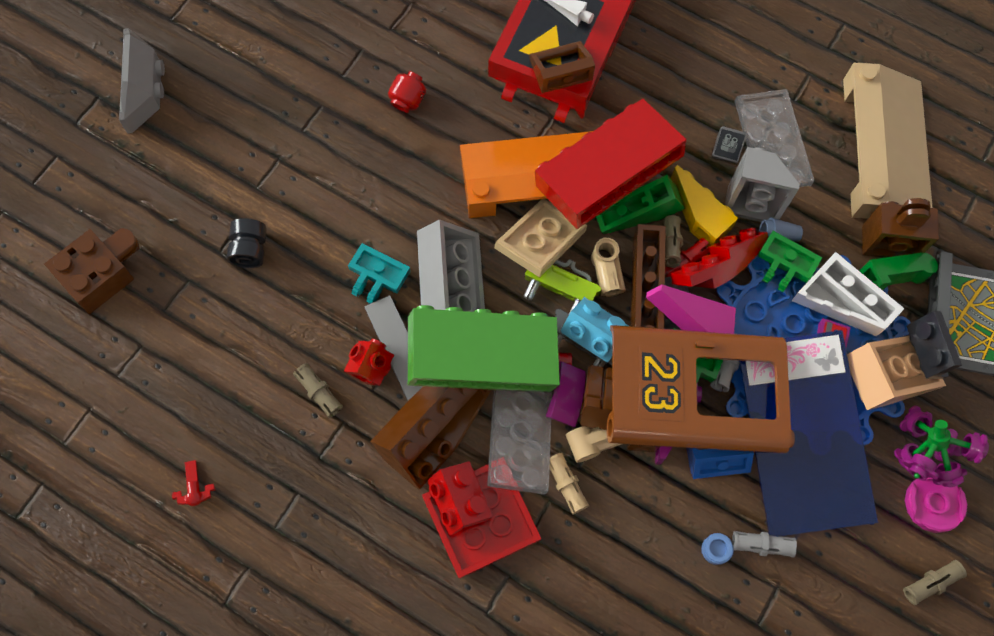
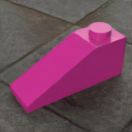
M662 284L646 294V298L681 330L734 334L735 307Z

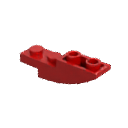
M745 228L740 230L736 236L720 238L719 243L709 246L710 255L703 256L701 258L702 261L683 264L680 270L671 273L672 284L713 289L725 284L745 269L756 257L768 239V232H757L755 228Z

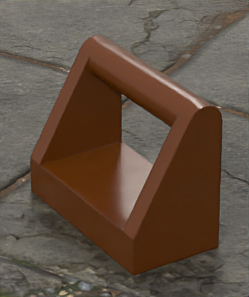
M581 41L529 54L530 62L542 93L593 80L595 63ZM577 53L579 60L546 69L541 63Z

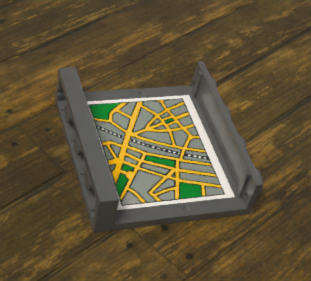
M941 252L935 257L938 263V270L929 278L927 314L933 311L942 312L962 366L956 368L957 370L994 376V271L953 264V253Z

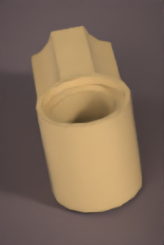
M611 238L600 239L591 254V261L595 266L598 284L601 287L600 294L606 297L616 296L625 292L618 257L619 246ZM606 250L610 253L611 257L604 258L600 255L599 251Z
M582 426L566 434L576 463L587 461L598 456L604 450L621 445L618 443H608L606 430L599 429V427Z

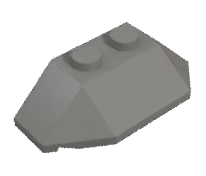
M129 28L123 29L119 121L127 133H133L160 109V98L164 97L161 76L165 74L163 60H159L155 50Z

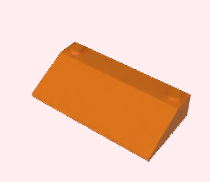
M588 132L460 145L469 218L496 216V204L547 199L536 187L535 170L541 163L557 156L565 147H570L581 140Z

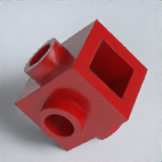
M376 339L358 341L349 353L350 359L344 372L365 384L380 386L383 378L391 369V361L394 354L387 351V346Z

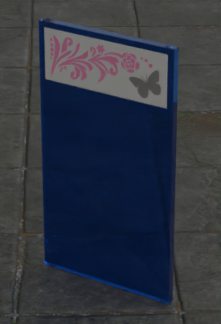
M843 330L784 338L787 344L791 430H793L795 435L794 445L792 448H789L787 453L755 451L769 535L778 537L878 523ZM739 361L749 418L775 420L774 366L766 362Z

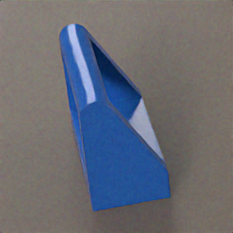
M686 447L693 479L751 473L753 451L698 450V448Z

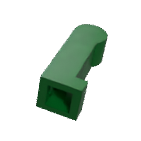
M915 253L872 259L859 272L881 290H884L888 285L910 281L922 284L938 270V263L928 253Z

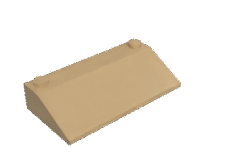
M853 63L843 79L845 102H854L858 152L859 183L850 194L852 218L868 219L881 203L894 201L903 205L908 199L912 198L926 199L930 201L931 208H933L921 81L881 64Z

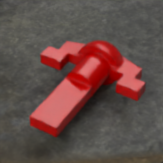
M197 461L185 462L187 495L182 496L181 491L173 492L172 499H177L178 505L198 506L201 502L211 498V491H215V485H205V491L200 492Z

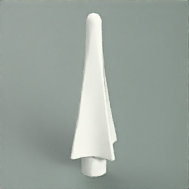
M544 0L576 26L579 25L581 20L590 24L594 18V14L586 10L587 2L579 0Z

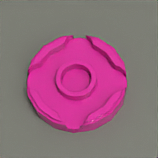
M927 478L926 481L915 479L907 488L905 496L907 513L913 522L923 530L933 533L948 532L956 528L966 517L968 506L965 493L961 487L936 485L933 483V478Z

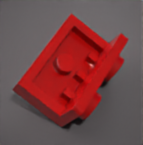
M470 461L440 469L428 479L430 494L436 501L441 521L447 528L449 535L456 534L463 528L487 521L493 517Z

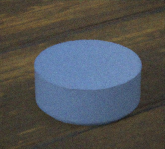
M714 533L708 536L703 541L701 547L703 557L714 565H721L730 560L734 551L731 540L721 533Z

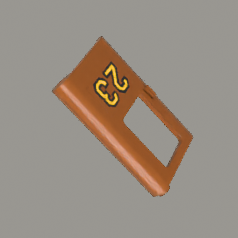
M610 325V331L612 332V412L607 420L606 432L608 443L787 453L789 448L793 447L795 435L793 430H791L787 344L783 337ZM708 358L771 363L774 366L776 419L700 415L697 411L696 359Z

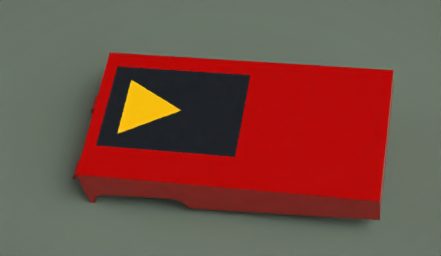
M518 0L488 60V76L506 83L501 99L512 103L514 94L519 88L558 103L559 105L554 119L565 123L571 109L575 110L579 117L583 119L594 89L608 58L611 57L636 0H579L587 2L586 10L593 13L594 18L590 24L581 20L578 26L544 0ZM581 41L595 63L593 80L542 93L531 65L529 54ZM577 53L541 63L546 69L579 60Z

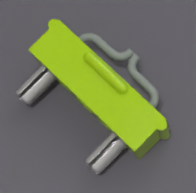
M557 260L555 264L562 267H567L571 264V269L575 273L586 277L587 280L554 265L540 278L529 270L525 273V280L530 281L524 294L526 299L532 300L538 287L541 286L574 301L570 312L584 297L594 301L601 292V287L592 283L591 277L587 273L576 269V262L568 260L566 263Z

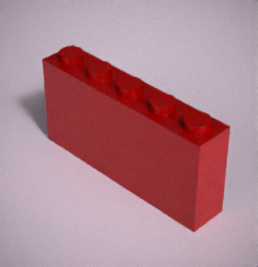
M641 99L637 103L627 106L616 117L607 119L602 126L593 132L586 133L581 140L572 146L565 147L551 160L541 163L535 170L536 187L576 229H579L682 158L685 154L687 139L650 104Z

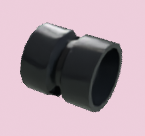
M248 218L231 221L229 230L231 242L227 248V262L241 268H257L262 266L264 260L262 245L266 241V225L260 221Z

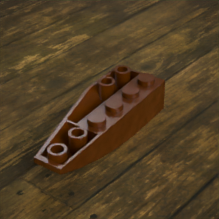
M423 386L370 442L386 463L415 488L420 490L459 446L492 389Z

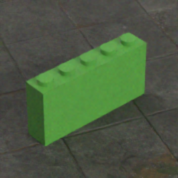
M421 305L413 308L408 317V386L551 392L560 385L557 317H547L546 313L540 312L532 313L531 315H520L517 311H505L502 314L491 313L489 309H477L474 312L463 311L459 307L437 310L430 305Z

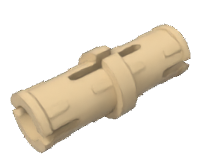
M558 453L546 460L545 462L557 483L556 488L558 492H562L571 513L576 514L589 507L577 483L579 479L571 472L563 453Z

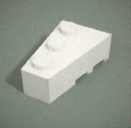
M836 252L792 300L795 303L874 336L882 333L904 310L901 305Z

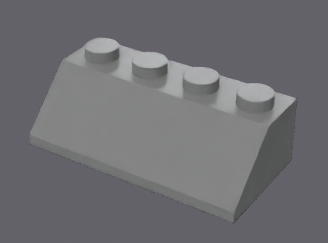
M438 220L418 230L421 305H430L437 310L459 307L463 311L468 312L485 309L479 233L442 220Z

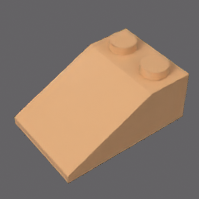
M910 336L870 342L844 356L848 372L852 376L859 391L860 399L867 410L887 406L946 386L943 379H926L925 374L920 368V361L915 348L910 342Z

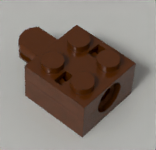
M922 198L908 199L903 205L894 201L881 203L862 226V255L886 258L925 253L939 239L938 209L931 208L930 201Z
M120 228L103 242L89 229L45 262L44 265L74 300L90 315L134 280L122 263L139 250V242L128 229Z

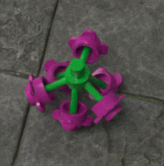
M912 406L904 420L901 421L900 429L904 432H911L914 437L924 436L928 433V439L920 446L910 443L904 445L903 449L897 448L894 451L895 457L902 467L919 480L926 481L927 478H933L934 484H942L944 487L960 485L964 482L963 476L967 475V470L961 468V465L957 462H950L949 457L962 455L967 457L968 461L974 460L975 463L979 464L986 457L989 450L987 435L982 434L980 436V433L977 432L974 434L969 433L963 440L957 439L958 433L956 430L947 429L948 423L946 421L937 420L932 428V414L930 412H922L918 406ZM933 454L936 460L943 461V463L937 465L931 460Z

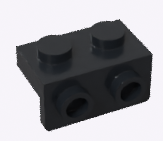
M933 311L906 325L910 335V342L915 348L920 361V368L925 374L926 379H944L949 376V371L962 366L941 311Z

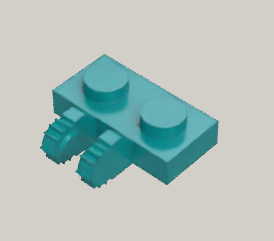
M362 243L348 264L349 270L360 275L353 286L351 294L359 297L366 287L368 280L375 283L367 296L366 302L370 304L376 302L383 287L397 294L411 272L410 267Z

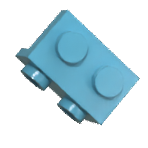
M584 297L570 312L561 329V333L605 362H609L612 358V332L610 331V325H629L625 324L621 318L613 316L602 309L598 303Z

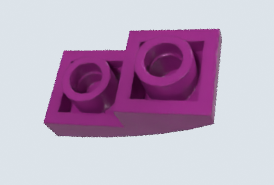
M559 361L560 385L554 389L546 417L571 427L576 426L584 395L586 371Z

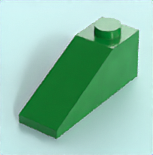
M665 175L632 191L600 213L596 218L601 232L607 234L635 227L638 224L662 220L685 209L677 185L668 175Z

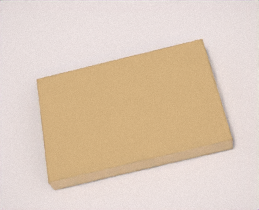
M541 199L496 241L495 249L540 278L585 233L587 225L584 224L579 229H576L551 202Z

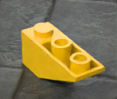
M677 165L674 168L671 180L677 185L685 209L682 211L690 232L698 239H706L709 242L706 245L707 247L714 245L720 241V238L725 237L732 230L738 217L735 216L730 207L720 203L708 188H703L689 171L683 170Z

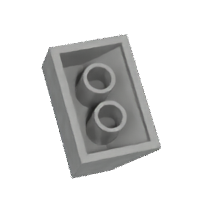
M747 147L728 185L725 205L730 207L737 217L759 222L768 220L771 217L780 219L799 190L800 184L776 153L768 152L763 148Z

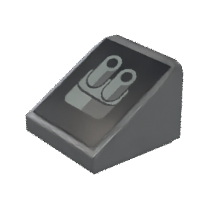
M722 126L717 135L711 158L737 164L745 142L746 133Z

